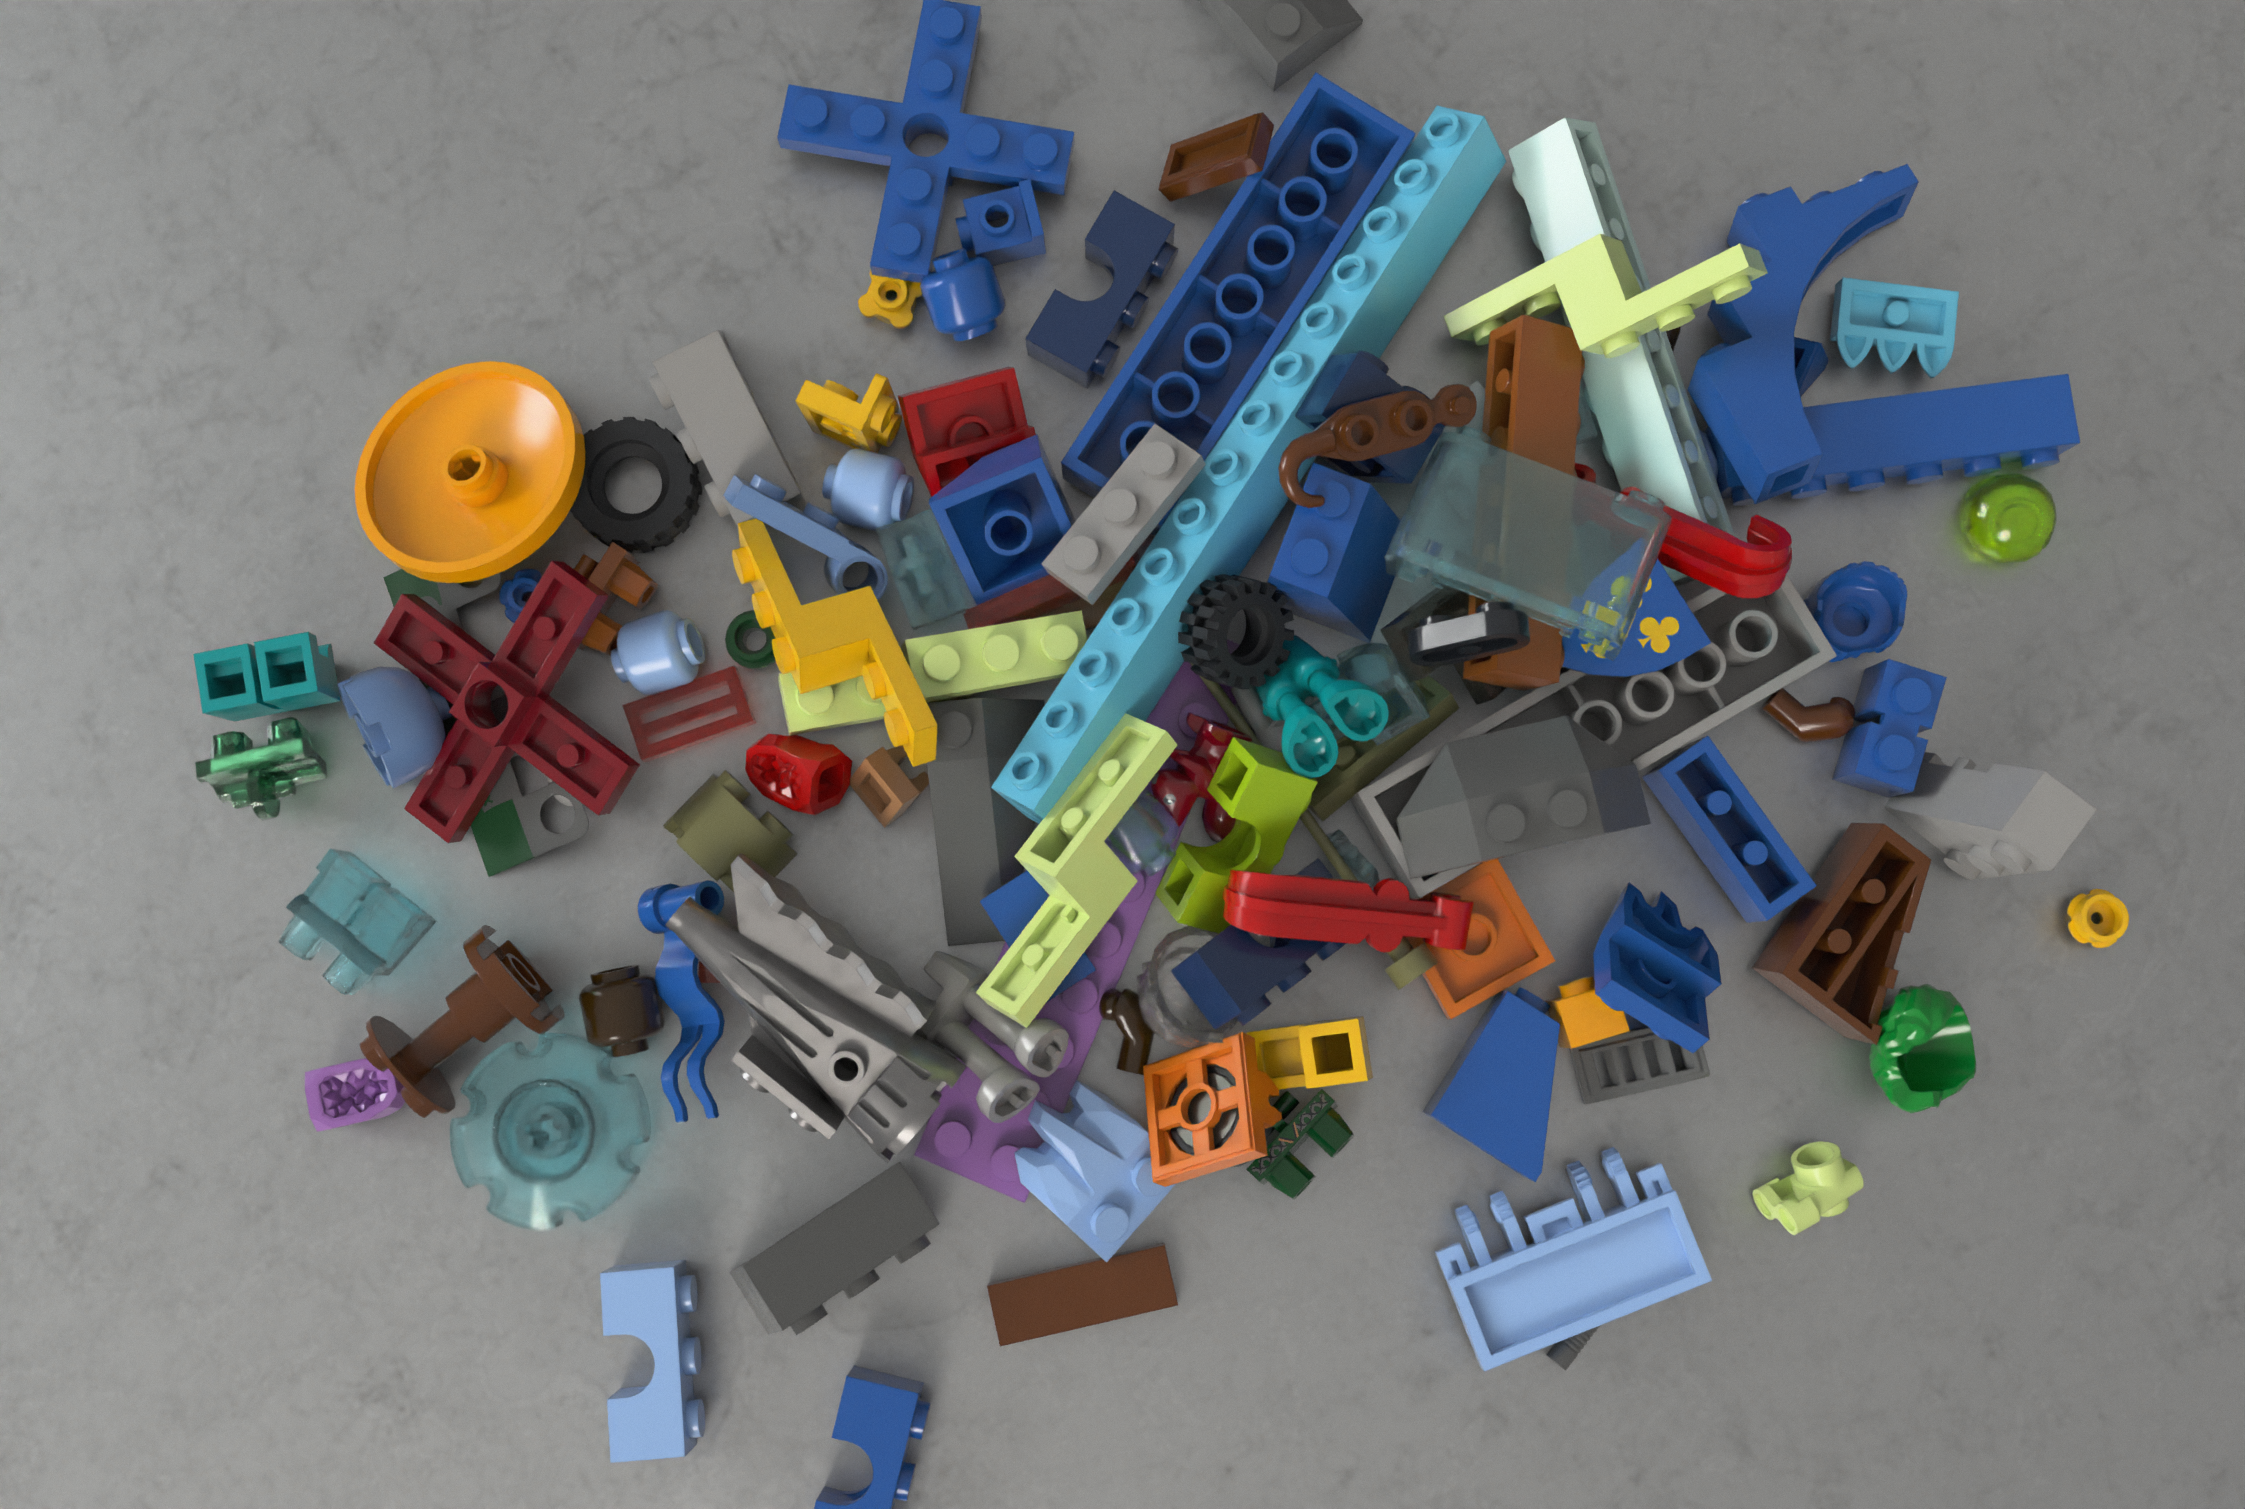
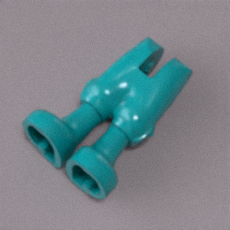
M1294 635L1293 641L1284 640L1282 648L1291 652L1287 661L1278 666L1280 671L1274 677L1264 675L1266 684L1254 687L1263 702V714L1274 721H1285L1281 743L1282 754L1287 765L1298 775L1315 778L1326 774L1336 764L1339 752L1333 732L1313 708L1307 706L1305 703L1306 697H1317L1339 730L1355 741H1368L1379 735L1388 722L1389 711L1386 701L1375 688L1358 681L1337 680L1340 675L1337 661L1328 656L1324 657L1306 641Z

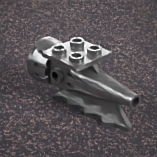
M741 853L731 864L738 927L699 905L691 897L685 900L665 926L682 940L749 1014L752 1035L731 1059L740 1068V1073L744 1080L760 1092H770L789 1107V1114L797 1124L810 1132H820L828 1140L836 1132L843 1119H845L874 1152L888 1163L893 1154L897 1155L910 1142L940 1105L938 1101L942 1096L940 1093L942 1088L946 1084L953 1088L966 1067L956 1057L915 1034L928 1020L937 1003L912 991L903 983L895 969L886 961L868 955L856 945L846 928L841 924L819 915L807 904L799 890L792 884L773 877L761 866Z

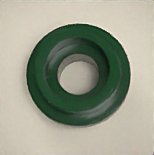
M754 610L743 612L735 617L729 624L725 636L726 648L732 659L745 668L755 670L769 667L776 662L772 649V639H775L771 627L762 629ZM754 631H762L766 634L764 647L757 651L749 650L746 644L748 636Z

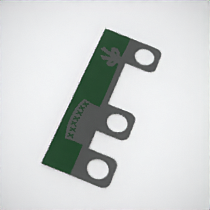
M403 569L383 578L393 607L396 605L401 594H416L464 630L457 608L495 591L500 585L501 573L485 578L475 588H466L459 583H442L421 579L407 573ZM419 679L422 682V684L426 687V689L430 687L421 679ZM506 695L491 701L492 712L500 723L505 719L508 711ZM446 699V701H447V703H448V705H449V707H450V709H451V707L453 706V704ZM453 715L443 721L446 737L457 720ZM515 752L512 758L518 756V754ZM509 761L471 824V829L488 877H491L583 837L589 829V820L584 805L555 782L522 796L512 764ZM554 795L566 797L572 803L575 810V819L572 826L566 832L560 834L548 831L544 827L540 815L543 803Z

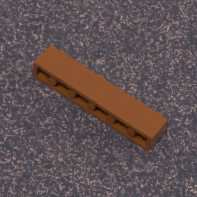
M1524 314L1490 332L1468 615L1476 614V608L1485 603L1510 602L1514 604L1515 610L1525 612L1528 615L1530 643L1518 650L1465 661L1463 679L1521 691L1559 683L1560 670L1565 657L1562 637L1564 611L1569 599L1566 580L1568 553L1573 541L1570 524L1572 495L1577 483V474L1574 469L1576 438L1581 426V417L1578 412L1580 381L1585 369L1583 351L1579 348L1572 328Z

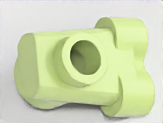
M1821 1141L1806 1144L1794 1151L1791 1156L1794 1174L1781 1180L1777 1177L1755 1189L1752 1195L1757 1208L1764 1217L1769 1220L1778 1219L1789 1233L1796 1235L1818 1223L1820 1216L1830 1217L1844 1212L1849 1207L1848 1197L1861 1190L1864 1182L1857 1166L1842 1158L1840 1148L1836 1144Z

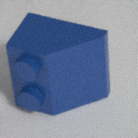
M1038 434L983 456L929 499L932 512L977 607L1053 577L1044 569L1042 562L1076 522Z

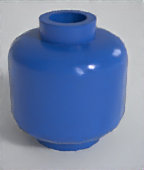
M965 248L957 249L934 258L932 262L935 270L922 280L920 288L935 329L943 334H952L954 341H964L981 336L997 328L996 318L1003 313L1006 304L991 261L978 256L968 258Z

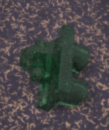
M288 717L272 721L267 726L268 745L253 748V741L244 732L230 731L213 735L210 759L195 762L196 779L201 783L208 782L215 790L218 799L223 803L231 801L235 809L252 806L254 813L261 820L277 817L280 812V799L296 795L295 785L327 778L326 762L312 748L308 731L297 718Z

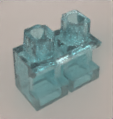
M330 848L316 867L320 871L303 894L296 896L286 906L294 914V917L290 920L278 941L295 956L309 961L315 957L326 942H329L341 953L322 976L340 993L355 995L375 975L389 976L437 921L397 888H390L392 884L355 854L349 851Z

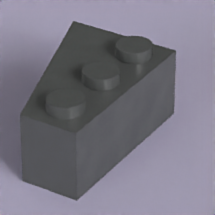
M898 1162L748 1262H745L730 1272L767 1334L780 1332L791 1326L794 1333L798 1335L828 1314L822 1305L824 1302L842 1290L847 1298L851 1299L878 1281L880 1277L874 1268L892 1256H895L898 1262L902 1264L929 1246L931 1243L925 1234L940 1223L901 1162Z

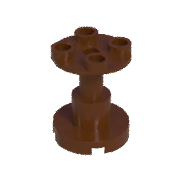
M488 925L482 926L463 942L466 956L476 972L445 997L449 1010L418 1036L412 1039L393 1022L381 1016H373L366 1022L368 1037L359 1044L362 1053L378 1070L384 1072L389 1069L404 1086L401 1090V1095L405 1102L415 1113L423 1118L429 1116L433 1111L448 1114L455 1108L456 1103L451 1088L438 1069V1066L473 1037L486 1043L515 1018L527 1028L543 1035L565 1016L561 1004L550 1010L544 998L553 990L531 961L511 941L507 940L498 947L488 938L497 930Z

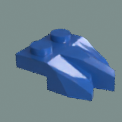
M1629 882L1623 889L1593 953L1595 994L1610 1008L1616 1011H1624L1647 1025L1661 1039L1671 1040L1694 1053L1710 1040L1705 998L1722 984L1718 954L1703 929L1695 926L1688 930L1682 926L1677 905L1662 891L1653 903L1649 905L1646 903L1642 892Z

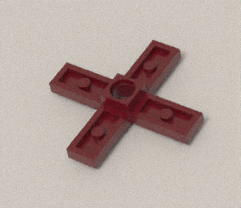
M551 561L496 655L416 594H401L376 637L374 644L451 702L453 706L449 713L457 718L443 742L434 764L426 771L404 809L447 843L462 841L515 752L598 816L612 812L641 764L549 696L608 599L609 595L565 562ZM497 685L503 688L508 699V711L501 723L495 718L491 709V695Z

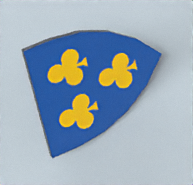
M1646 540L1619 555L1599 571L1576 599L1563 628L1562 645L1565 653L1563 668L1591 676L1629 677L1656 672L1677 663L1711 643Z

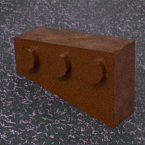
M1851 823L1812 879L1817 886L1799 898L1752 969L1843 1037L1877 1045L1882 1026L1877 1025L1887 989H1894L1899 970H1895L1894 965L1903 934L1910 933L1932 859L1884 823Z

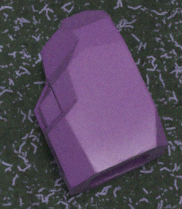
M367 1058L305 1072V1094L310 1119L317 1132L387 1117L401 1109L405 1103L401 1095V1090L404 1086L389 1069L384 1072L380 1071Z

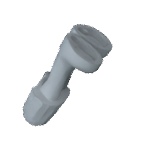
M936 951L925 965L924 970L944 990L935 1000L937 1004L928 1020L915 1034L941 1049L946 1048L978 1076L982 1082L976 1096L980 1111L992 1122L1002 1123L1028 1106L1037 1096L1040 1088L1023 1070L1008 1062L968 1028L973 1019L975 1018L1015 1053L1019 1063L1038 1077H1048L1057 1070L1068 1047L1069 1034L1059 1023L1048 1018L1036 1019L1026 1028L991 1007L976 993L988 975L967 961L944 952ZM910 988L916 994L926 997L917 990Z

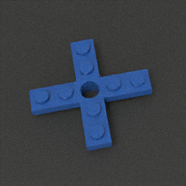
M923 0L903 103L788 84L777 136L780 148L890 166L870 262L872 275L921 283L932 272V260L936 254L948 188L953 185L954 177L1017 187L1020 181L1030 179L1032 189L1035 191L1065 195L1075 142L1073 131L963 113L982 20L981 6L945 0ZM924 134H936L948 142L941 152L933 156H918L908 150L910 143L918 136Z

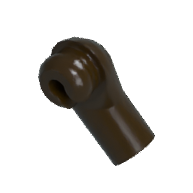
M1114 988L1109 989L1101 997L1099 1012L1102 1018L1116 1021L1118 1028L1123 1034L1116 1069L1144 1075L1143 1066L1148 1065L1155 1033L1154 1020L1139 994L1128 988L1122 992Z

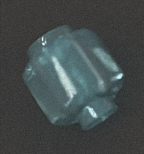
M1145 788L1104 842L1132 875L1144 870L1151 877L1164 868L1176 855V852L1170 845L1177 837L1179 826L1153 794Z

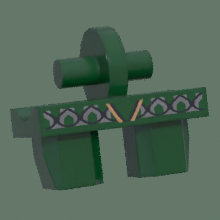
M1323 1089L1312 1098L1289 1124L1284 1119L1300 1102L1286 1090L1272 1105L1282 1113V1119L1272 1126L1271 1133L1276 1129L1280 1134L1268 1145V1156L1255 1159L1246 1169L1263 1185L1269 1182L1274 1188L1294 1200L1316 1177L1293 1155L1297 1149L1310 1137L1333 1159L1354 1137V1134L1341 1115L1335 1111L1338 1107L1337 1103Z

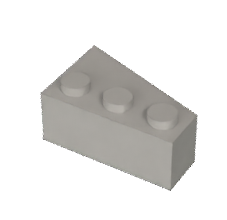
M1929 752L1924 754L1914 791L1891 797L1884 806L1886 810L1945 853L1946 856L1943 860L1947 866L1970 880L2054 870L2098 810L2045 770L1994 763L1988 772L1973 770L1976 764L1971 759L1958 757L1951 767L1944 764L1937 754Z

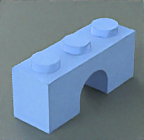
M686 1260L614 1265L600 1273L603 1336L626 1334L638 1337L652 1351L655 1369L652 1380L648 1385L621 1388L607 1399L610 1463L685 1457L697 1445V1437H703L705 1431L704 1403L702 1399H694L693 1375L699 1374L701 1370L700 1340L698 1337H691L689 1312L696 1311L698 1302L695 1275H687Z

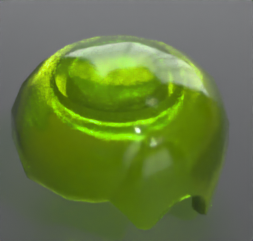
M2019 473L1987 475L1965 493L1966 507L1961 528L1978 554L1997 563L2026 562L2039 555L2041 550L2045 549L2049 544L2057 521L2056 505L2052 494L2039 481Z

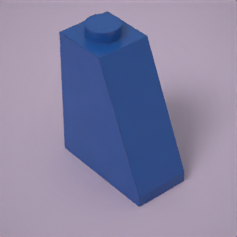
M1519 987L1515 995L1509 991H1501L1494 996L1423 1112L1523 1177L1536 1182L1542 1173L1560 1023L1546 1015L1551 1007L1548 1003L1533 993Z

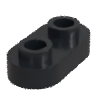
M1498 601L1482 604L1476 608V614L1455 618L1449 615H1435L1423 618L1419 621V627L1407 634L1409 660L1421 666H1445L1521 649L1530 643L1528 615L1525 612L1515 610L1514 604L1510 602Z

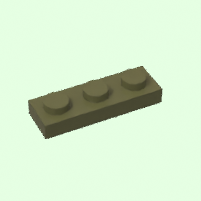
M1420 667L1414 669L1382 696L1387 703L1389 714L1388 722L1379 735L1368 741H1355L1341 731L1334 735L1339 752L1336 764L1326 774L1314 778L1318 783L1312 793L1311 802L1308 806L1322 822L1459 709L1452 693Z

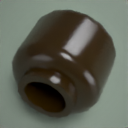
M639 965L624 966L591 974L592 984L587 985L579 994L586 1036L589 1043L597 1047L611 1046L613 1057L626 1056L648 1050L647 1038L659 1034L665 1026L662 1001L655 984V977L648 973H640Z

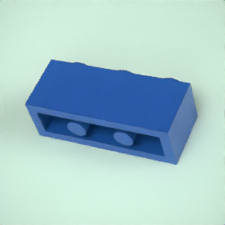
M1709 736L1689 743L1642 776L1746 923L1768 921L1817 886Z

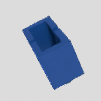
M1891 659L1864 669L1854 703L1856 711L1854 720L1863 722L1881 715L1879 724L1870 721L1858 725L1845 734L1832 780L1887 798L1913 792L1928 743L1927 739L1917 737V734L1932 729L1947 677Z

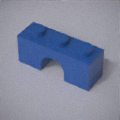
M853 1366L846 1376L831 1438L847 1441L861 1447L871 1460L873 1479L867 1486L856 1491H842L824 1486L816 1499L814 1509H894L896 1499L907 1502L916 1464L906 1462L911 1438L922 1440L931 1406L930 1402L920 1400L924 1382Z

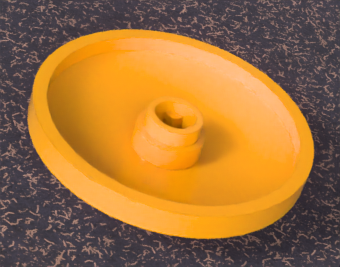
M496 361L474 362L449 368L429 377L410 389L390 407L377 423L365 444L355 478V504L363 530L374 546L399 568L416 577L433 582L463 583L476 581L513 567L533 554L555 533L574 504L583 479L586 453L584 436L579 420L569 403L550 382L534 371L516 364Z

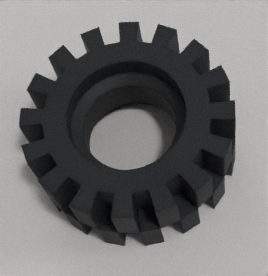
M1226 574L1216 575V582L1205 580L1199 585L1204 595L1192 593L1187 600V603L1194 607L1192 613L1181 612L1179 622L1188 624V631L1178 632V643L1190 646L1181 652L1185 662L1192 663L1193 666L1190 669L1196 675L1204 677V679L1238 689H1250V685L1260 687L1266 684L1264 675L1274 677L1280 671V668L1274 663L1275 660L1287 661L1291 652L1282 648L1284 640H1294V630L1285 628V623L1294 620L1292 610L1282 608L1288 600L1284 594L1275 592L1277 587L1270 583L1233 574L1232 576ZM1243 609L1246 618L1245 634L1241 644L1230 654L1227 647L1228 627L1237 612Z

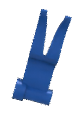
M710 880L682 887L671 883L651 887L644 891L638 903V915L643 926L654 934H664V948L656 966L655 984L659 996L679 1017L682 1027L680 1042L664 1062L661 1073L663 1091L674 1110L677 1123L688 1121L687 1107L678 1086L679 1068L683 1059L698 1041V1045L687 1061V1077L690 1087L704 1107L707 1119L718 1118L719 1116L717 1104L706 1085L704 1067L707 1056L723 1035L725 1024L723 1012L716 1001L702 988L697 974L698 958L672 930L665 926L672 915L689 897L716 915L722 911L724 906L723 891L717 883Z

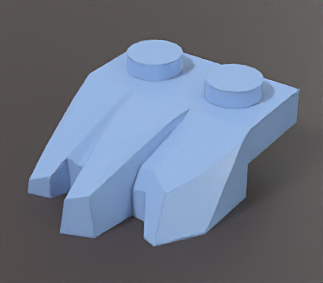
M1076 1080L1070 1092L1074 1107L1069 1113H1060L1035 1100L1028 1121L1044 1142L1038 1148L1022 1147L1014 1152L1020 1182L1105 1262H1108L1176 1184L1164 1187L1153 1183L1149 1132L1108 1096Z

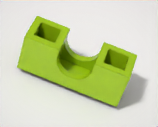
M1236 737L1232 738L1207 790L1230 817L1236 819L1235 825L1223 840L1211 846L1198 847L1180 842L1155 892L1177 923L1219 934L1231 925L1223 917L1225 901L1222 899L1224 886L1228 884L1230 870L1271 874L1274 866L1280 862L1284 854L1285 845L1301 814L1308 808L1312 793L1318 783L1314 778H1307L1295 773L1287 765L1282 752Z

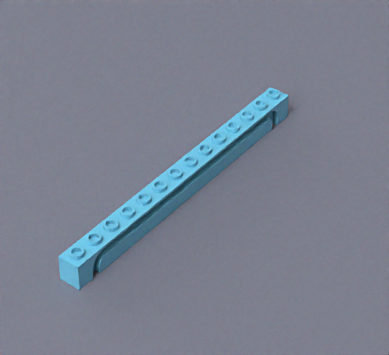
M1436 106L1205 459V466L1187 487L991 788L1029 819L1040 824L1125 713L1143 721L1147 720L1183 664L1184 659L1181 652L1190 647L1178 643V632L1188 631V624L1179 622L1181 612L1191 614L1194 609L1192 605L1187 603V600L1192 593L1204 595L1199 585L1205 580L1216 582L1215 576L1221 574L1239 576L1289 498L1285 495L1279 482L1278 466L1283 451L1291 441L1313 431L1297 419L1295 415L1331 355L1357 353L1358 351H1365L1378 358L1381 357L1505 165L1506 159L1485 116ZM1316 457L1306 459L1301 464L1298 470L1299 482Z

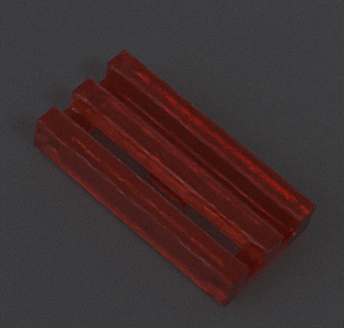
M731 666L695 679L688 684L622 705L641 761L646 763L755 724L756 720L749 707V699L740 681L741 676L738 668ZM727 684L729 686L730 694L645 724L642 723L640 715ZM731 707H736L737 714L649 744L647 737Z

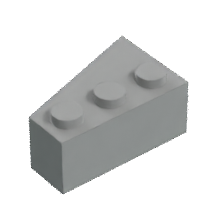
M716 330L652 361L658 373L649 377V380L663 408L667 410L673 406L676 407L686 427L678 431L677 434L691 462L695 464L703 460L713 479V482L705 485V489L719 516L723 517L730 513L735 524L738 525V523L744 522L753 516L733 507L723 496L734 475L748 482H751L755 474L770 480L787 491L783 501L801 494V489L752 395L753 392L746 378L742 375L728 348L729 344L722 330Z

